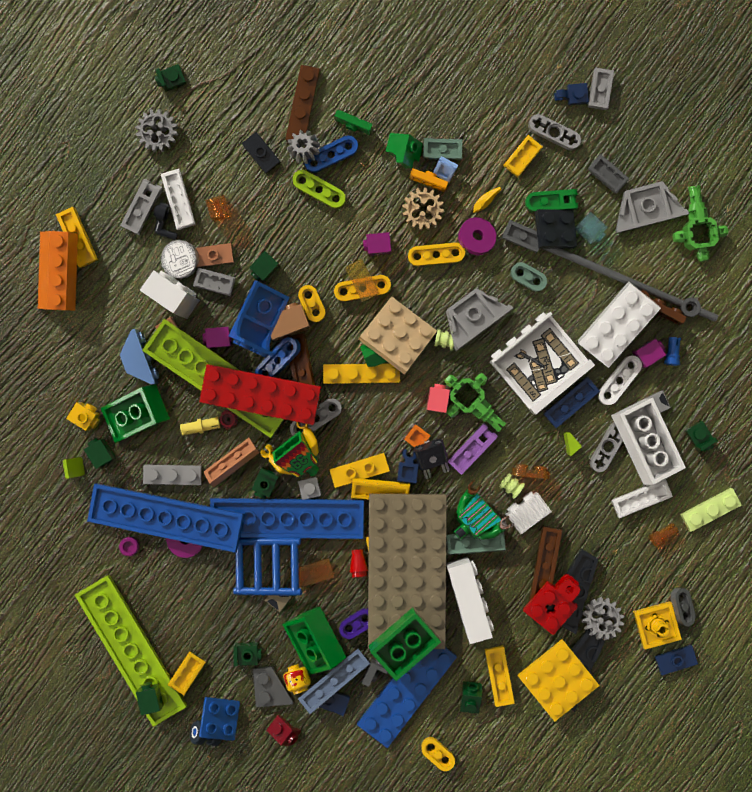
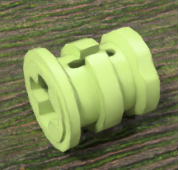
M437 330L434 346L450 347L452 351L454 348L452 335L448 331L444 333L441 330Z
M509 473L499 487L506 489L505 492L508 494H513L512 498L515 499L524 488L525 483L520 484L517 478L513 479Z

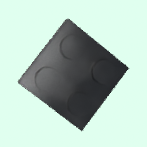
M537 209L535 211L539 249H575L577 247L573 210Z

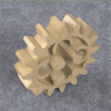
M417 188L416 194L409 192L411 198L405 197L404 201L407 204L402 205V209L406 210L403 212V216H408L406 223L413 222L412 228L418 225L419 230H422L423 226L429 230L430 224L435 227L437 225L435 220H441L442 217L438 214L444 212L443 209L439 208L443 205V202L437 201L440 198L439 195L433 196L434 190L427 193V188H424L423 192H420L419 188ZM414 199H419L422 207H425L429 200L434 202L433 206L429 205L426 209V213L431 214L432 219H426L424 211L420 212L419 217H412V213H417L420 208L419 204L413 202Z

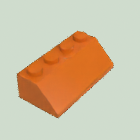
M61 231L40 232L38 309L76 310L77 233Z

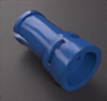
M669 337L668 352L664 364L680 366L679 350L681 338Z

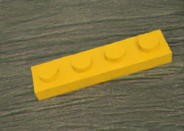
M390 363L380 364L375 367H368L367 364H323V384L400 383V371Z

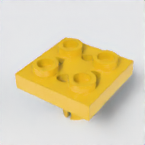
M669 601L633 611L643 649L646 650L682 640L672 602Z

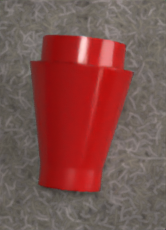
M363 549L352 550L350 565L352 578L367 576L368 567Z

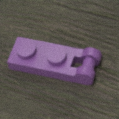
M485 423L476 430L448 461L461 475L498 437L494 432L492 433L487 429L488 426ZM482 434L487 438L484 443L479 439Z

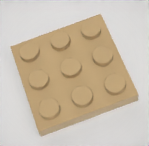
M391 296L358 340L405 375L437 330Z

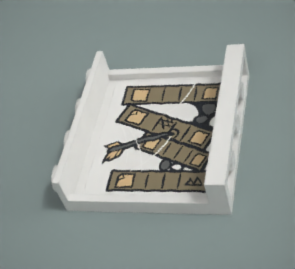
M551 312L540 314L535 319L537 322L532 327L527 325L520 331L522 335L517 339L515 337L510 339L506 343L508 347L503 351L498 349L491 355L493 359L490 361L531 413L535 415L595 366L590 359L588 360L554 320Z

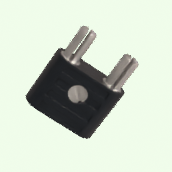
M442 439L428 440L414 448L419 468L423 470L426 479H428V476L431 478L429 469L439 465L442 466L444 473H446L445 466L447 472H449L447 463L449 458Z

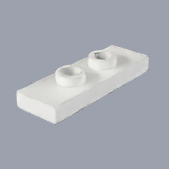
M180 169L162 173L161 177L176 229L180 230L196 225Z
M663 479L654 485L644 486L611 501L618 518H622L673 496L666 479Z

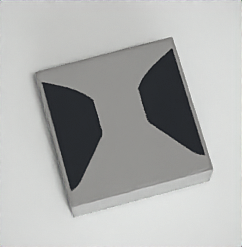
M663 391L644 398H653L660 413L671 408Z

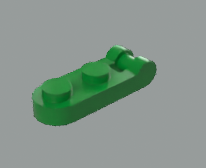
M577 189L533 192L526 197L525 207L530 212H535L537 209L577 210L579 209V205L576 203L578 192ZM564 197H568L569 203H564Z

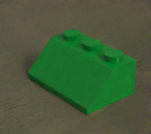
M320 607L308 610L282 624L304 667L307 668L309 675L330 670L346 658L343 648L339 644L333 629L330 627Z

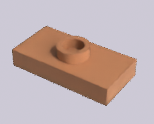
M231 243L196 248L199 256V263L196 268L234 263Z

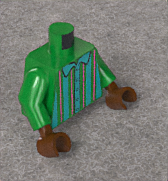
M473 480L469 483L468 489L459 500L456 512L458 515L457 521L461 525L454 533L460 540L468 534L473 539L485 540L495 538L504 532L505 529L513 527L514 523L508 526L506 519L509 516L501 519L477 493L481 489V485L477 489L473 488L472 484L475 482Z

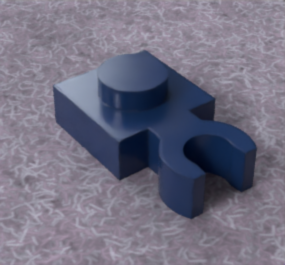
M404 449L402 457L405 462H399L397 482L416 484L418 464H413V461L416 459L415 453L413 451V456L408 457L406 455L407 449Z

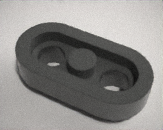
M675 588L671 593V602L677 623L681 626H691L696 618L691 595L685 588Z

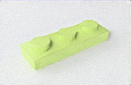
M729 488L680 515L688 530L692 532L740 507L741 503L734 489Z

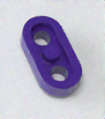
M367 608L357 611L341 622L339 631L342 637L352 639L368 629V620H362L363 615L368 616ZM351 625L353 629L348 631L345 627Z

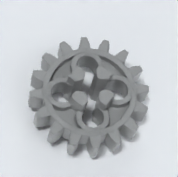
M151 109L150 115L144 112L145 118L138 119L141 125L135 127L140 131L136 134L138 138H141L139 142L142 145L145 144L147 150L152 147L153 152H157L158 148L164 152L165 146L170 149L169 143H176L173 137L179 135L177 131H174L178 128V125L174 124L175 119L173 117L169 118L168 112L162 115L160 109L157 110V113H154ZM161 119V122L158 123V127L160 128V130L163 132L170 130L169 134L164 135L161 131H157V133L155 134L152 130H148L147 132H145V128L151 127L154 131H156L158 129L156 125V120ZM157 135L159 140L157 143H153V139L155 140Z
M600 597L597 601L593 599L590 601V604L585 605L587 611H584L582 615L586 616V618L582 622L587 623L584 629L591 630L590 636L596 634L597 640L602 637L604 640H608L609 637H616L615 633L621 632L619 627L623 626L624 623L620 619L624 618V615H619L621 608H615L616 602L610 604L609 598L603 601L602 597ZM592 613H594L593 615H594L595 617H599V616L602 615V618L600 617V618H598V619H594V618L592 617ZM607 619H612V620L614 621V624H613L612 621H610V620H608V621H606V622H603V621H604V620H607Z

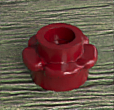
M225 410L221 413L219 422L224 428L231 429L232 426L234 427L238 423L237 415L232 411Z

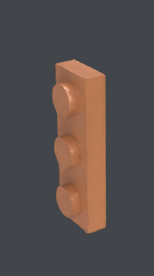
M247 438L204 471L209 484L214 488L259 454V451L254 442Z

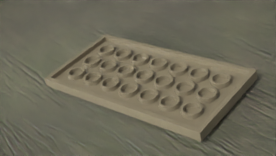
M369 493L368 649L374 640L412 607L439 637L441 643L434 649H445L446 494Z

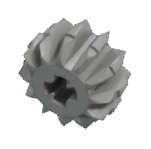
M302 130L299 131V135L293 133L294 139H288L290 146L287 147V150L290 153V157L293 160L296 159L299 164L302 160H304L305 164H308V159L310 158L315 161L314 155H319L320 153L317 149L320 147L317 136L311 135V132L308 130L305 134Z

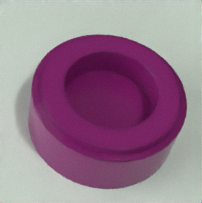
M132 536L122 539L119 544V550L125 556H133L140 547L139 541Z

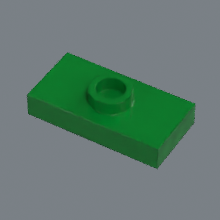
M339 109L336 110L334 115L335 121L346 125L348 130L353 132L358 130L367 135L371 134L372 123Z

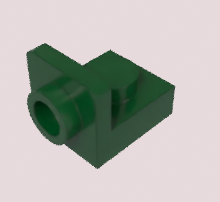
M179 64L164 70L155 69L157 73L154 76L156 83L165 92L187 84Z
M699 421L685 430L696 450L706 452L712 449L714 443L718 441L716 437H712L703 421Z

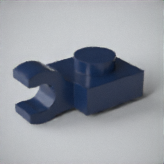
M587 83L568 84L567 90H556L554 100H568V105L587 104L589 102Z

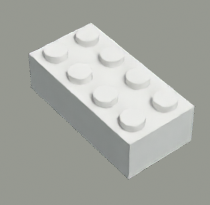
M153 270L140 289L141 292L172 313L188 319L200 301L196 298L197 293L162 270L159 273Z
M628 282L578 339V343L609 368L661 308L631 282Z
M653 398L643 399L611 415L643 485H654L686 468Z
M468 557L446 562L469 643L473 644L493 638L491 632L494 631V627L490 617L486 616V613L489 612L484 597L481 598L480 594H483V589L479 579H475V575H478L473 560L470 561Z

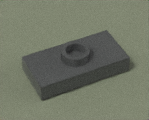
M601 154L587 169L615 194L630 179Z

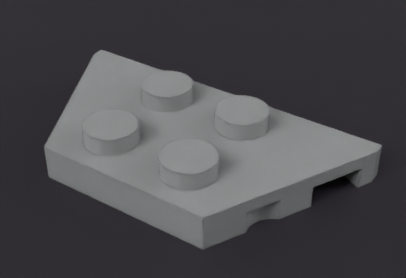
M663 181L638 187L623 193L615 231L617 234L686 216L689 214V211L682 207L677 201V197L669 192L668 187Z
M477 288L456 302L446 311L455 350L457 351L509 313L513 307L509 304L506 306L498 302L497 298L488 296Z

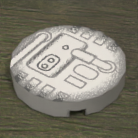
M175 240L165 246L161 255V264L168 275L182 279L189 277L195 272V268L199 263V256L196 248L191 243Z

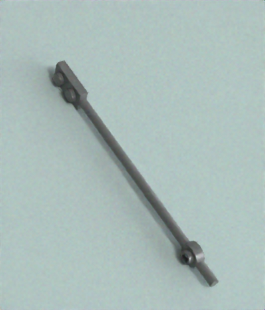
M512 220L508 221L502 239L537 253L539 250L537 231ZM544 249L624 284L631 282L639 290L647 291L652 296L680 307V310L683 312L682 315L686 317L699 315L714 322L718 319L717 314L701 308L700 302L696 298L690 297L682 300L564 249ZM688 304L692 307L691 311H688L686 308Z

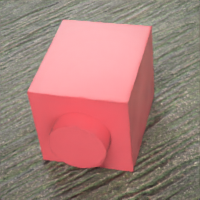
M435 384L434 387H430L426 410L446 413L450 390L446 389V385Z

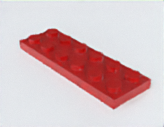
M206 364L199 402L314 425L321 386Z

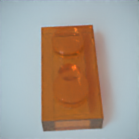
M327 558L300 566L299 588L334 578L330 559Z

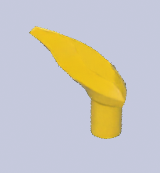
M498 187L481 196L474 205L473 213L485 209L502 189Z

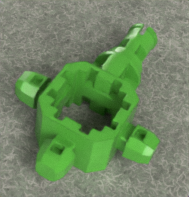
M701 185L688 187L691 202L688 210L689 222L683 226L682 231H677L673 234V241L676 243L684 242L685 247L689 251L698 250L696 255L699 262L709 260V251L707 249L715 246L719 238L728 235V227L717 226V222L713 218H708L707 207L702 202ZM696 225H706V228L709 229L708 237H710L708 243L698 244L695 243V240L692 241L693 232L691 228Z
M483 373L477 375L474 378L475 381L465 378L457 382L458 379L453 375H448L444 381L449 388H453L449 393V400L454 404L447 408L446 414L453 418L459 413V409L464 413L471 412L478 419H482L484 422L487 421L497 432L502 429L500 426L504 427L506 425L494 413V410L491 408L492 405L484 399L485 393L480 386H484L488 378ZM465 383L469 384L479 394L478 398L468 408L454 397Z

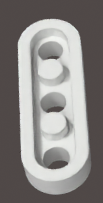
M625 357L604 383L598 393V399L602 404H614L642 368V362L638 357ZM629 362H632L634 365L632 369L628 368ZM617 377L622 379L620 384L616 382ZM606 392L610 393L609 399H606L604 397V394Z

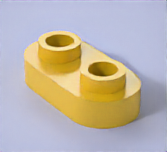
M311 285L303 286L299 290L298 297L308 319L312 322L322 321L326 312L317 290ZM311 292L312 297L310 299L305 298V293ZM313 310H319L320 314L313 316Z
M428 737L423 740L421 744L422 753L442 771H449L454 767L455 758L453 753L434 737ZM433 744L434 748L429 749L427 746ZM448 757V760L444 762L442 761V758Z

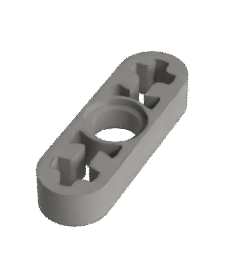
M536 114L532 116L528 123V128L532 133L567 150H575L581 143V137L577 132L543 115ZM540 120L541 126L535 128V124L533 122ZM546 124H549V126H548V128L546 129L545 133L542 132V131L545 129V128H543V127H545ZM557 128L560 135L554 138L550 135L549 130ZM564 132H565V133H567V134H566L564 137H566V138H568V139H570L571 137H574V138H575L574 141H575L576 143H573L572 145H569V140H568V139H565V138H564L562 141H560V139H561V137L563 136V134H564Z
M614 422L610 424L590 459V467L594 471H605L623 442L619 433L615 436L618 439L617 442L614 439L608 438L609 435L614 436L616 433ZM607 441L613 443V450L611 452H606L603 448L604 443ZM601 451L603 454L609 455L608 459L603 457L601 462L604 465L596 468L595 460H600L602 455H599V452Z

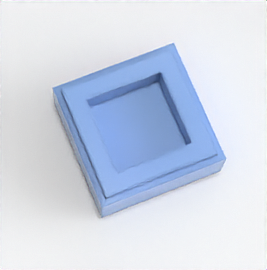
M441 156L433 173L449 183L458 165Z

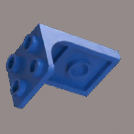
M255 280L230 331L229 337L234 339L233 343L265 358L268 355L273 357L275 353L270 351L271 335L290 297Z

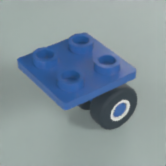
M205 697L201 721H195L190 729L191 742L196 745H202L207 739V745L218 746L222 740L234 741L240 702Z

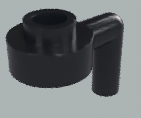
M165 203L156 205L154 210V216H156L157 221L155 233L176 240L178 233L163 229L170 212V205Z

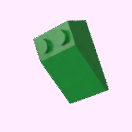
M156 384L141 387L101 407L115 443L170 420Z

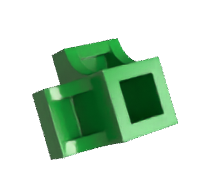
M390 133L386 152L394 156L398 164L412 169L413 163L420 160L423 143L410 134Z

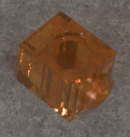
M225 195L205 200L213 222L232 217Z

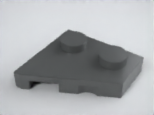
M273 666L253 668L256 707L293 704V698L288 694L285 685L277 676Z

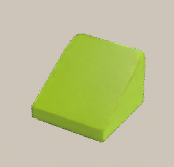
M570 432L564 433L567 454L572 456L582 445Z
M82 457L63 460L66 479L85 475Z

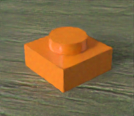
M415 424L404 440L413 447L424 444L431 435Z

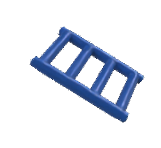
M239 538L237 552H235L236 588H234L233 594L302 595V589L299 588L298 545L301 544V538ZM243 545H254V587H244ZM261 545H272L273 588H262ZM280 545H291V588H281Z

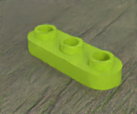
M299 170L293 175V184L298 190L334 209L341 208L345 204V194L339 188L306 170ZM301 178L306 179L304 184L299 183ZM318 187L323 188L321 193L316 192ZM338 196L340 200L333 202V197Z

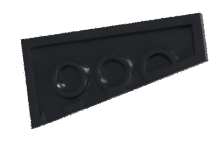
M582 548L566 574L571 575L579 582L580 587L578 596L573 600L578 604V608L562 625V627L574 634L577 633L585 600L588 597V590L599 560ZM552 604L551 606H546L547 611H555V605Z
M588 629L571 650L591 674V670L599 657L605 640L603 637L597 640L596 634L590 636L591 630ZM577 704L573 708H571V710H573L574 712L577 708Z

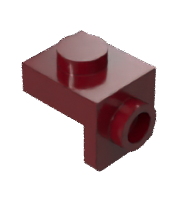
M277 715L266 730L281 746L293 745L301 733L298 728H293L281 715Z

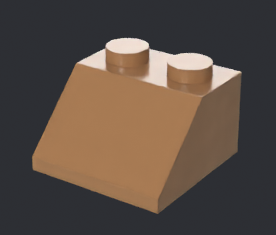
M295 302L285 306L286 310L282 311L272 332L271 338L273 341L276 342L285 337L311 329L301 304L298 305Z

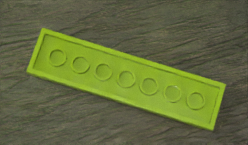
M163 319L142 350L199 390H202L206 364L239 370L166 319ZM227 408L270 438L284 420Z
M107 575L75 594L76 599L135 698L137 699L136 692L142 684L152 682V684L159 683L164 706L159 712L146 714L152 726H156L186 708L187 704L182 695L168 686L171 680L170 675L111 576Z

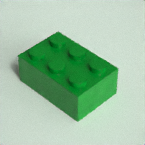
M412 607L369 645L371 654L393 679L398 681L438 646L441 641Z

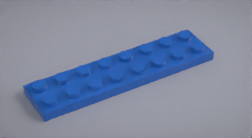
M96 483L93 487L87 522L237 552L244 513Z
M210 498V507L244 513L240 537L363 539L364 500Z

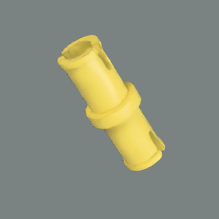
M218 416L180 424L182 436L198 432L202 434L204 431L221 428Z

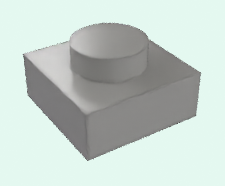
M317 476L298 481L302 499L321 496Z

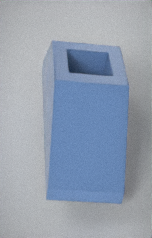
M132 329L120 353L127 374L149 384H158V371L151 364L153 358L142 351L146 342L144 334L137 329Z

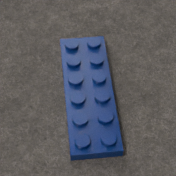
M446 647L445 649H433L398 681H395L392 677L357 722V725L388 748L457 658V655Z

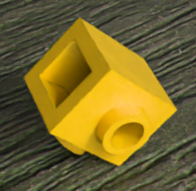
M76 402L66 419L83 430L89 431L97 427L100 422L98 418L101 414L96 412L97 408L89 403L85 405L82 402Z

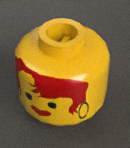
M299 664L288 667V672L283 675L287 690L293 692V694L308 690V686L311 684L307 668L299 667Z

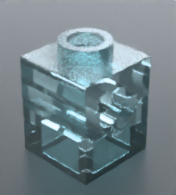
M590 212L575 227V230L592 244L595 241H601L606 235L604 231L608 227Z

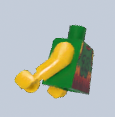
M296 422L297 427L303 429V432H297L275 451L268 444L265 448L269 451V454L265 450L260 452L261 456L264 458L268 457L271 465L277 472L300 477L307 472L310 476H314L319 471V468L316 466L319 453L317 439L311 428H308L309 424L306 423L305 426H302L300 422Z

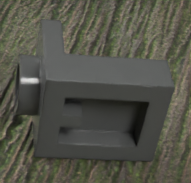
M371 659L362 678V684L368 687L371 682L375 683L379 674L377 670L388 674L377 659Z

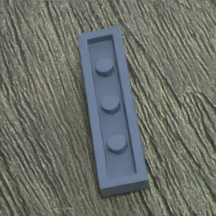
M359 649L355 650L299 697L298 700L308 713L311 714L370 663Z

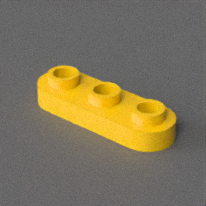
M460 243L415 246L408 252V261L413 266L457 263L464 258L465 248L463 249ZM457 250L458 256H453L452 251ZM438 252L440 257L434 258L433 253ZM414 254H420L421 258L419 260H415L413 257Z
M385 275L344 281L335 286L334 294L342 302L383 295L390 290L391 282ZM383 282L385 287L380 289L378 283ZM361 285L366 287L365 292L359 291ZM342 289H346L348 291L345 296L340 294V291Z

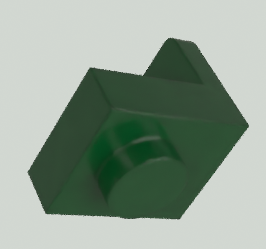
M463 681L460 712L479 714L482 701V684Z

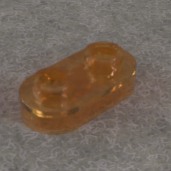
M516 464V467H512L511 475L550 479V471H547V467L535 466V469H529L528 465Z

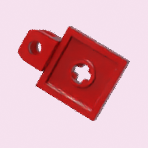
M569 574L562 576L555 586L547 581L523 608V612L554 635L578 608V604L573 600L580 592L579 582ZM546 605H555V611L548 612Z

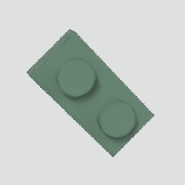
M424 138L423 159L439 160L442 156L448 160H462V139Z

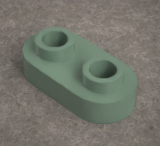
M519 262L511 268L510 275L512 279L528 289L538 292L546 287V276L533 267ZM518 269L523 271L522 276L517 275ZM538 279L540 281L539 285H534L533 280Z

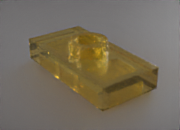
M362 259L344 267L362 302L379 294Z

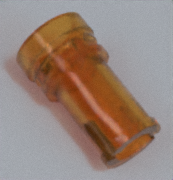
M670 523L660 531L651 533L649 539L656 548H659L666 540L679 533L678 528L674 527V523Z

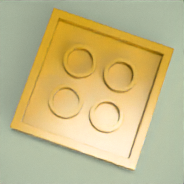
M563 639L518 674L520 680L554 722L600 686Z

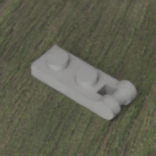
M144 179L120 226L139 235L163 187L151 184V181ZM147 190L152 192L150 197L145 195Z

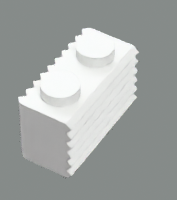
M531 491L523 497L524 501L518 505L514 503L507 509L508 512L505 515L509 516L508 519L511 523H514V527L520 534H523L552 512L537 492L532 493Z

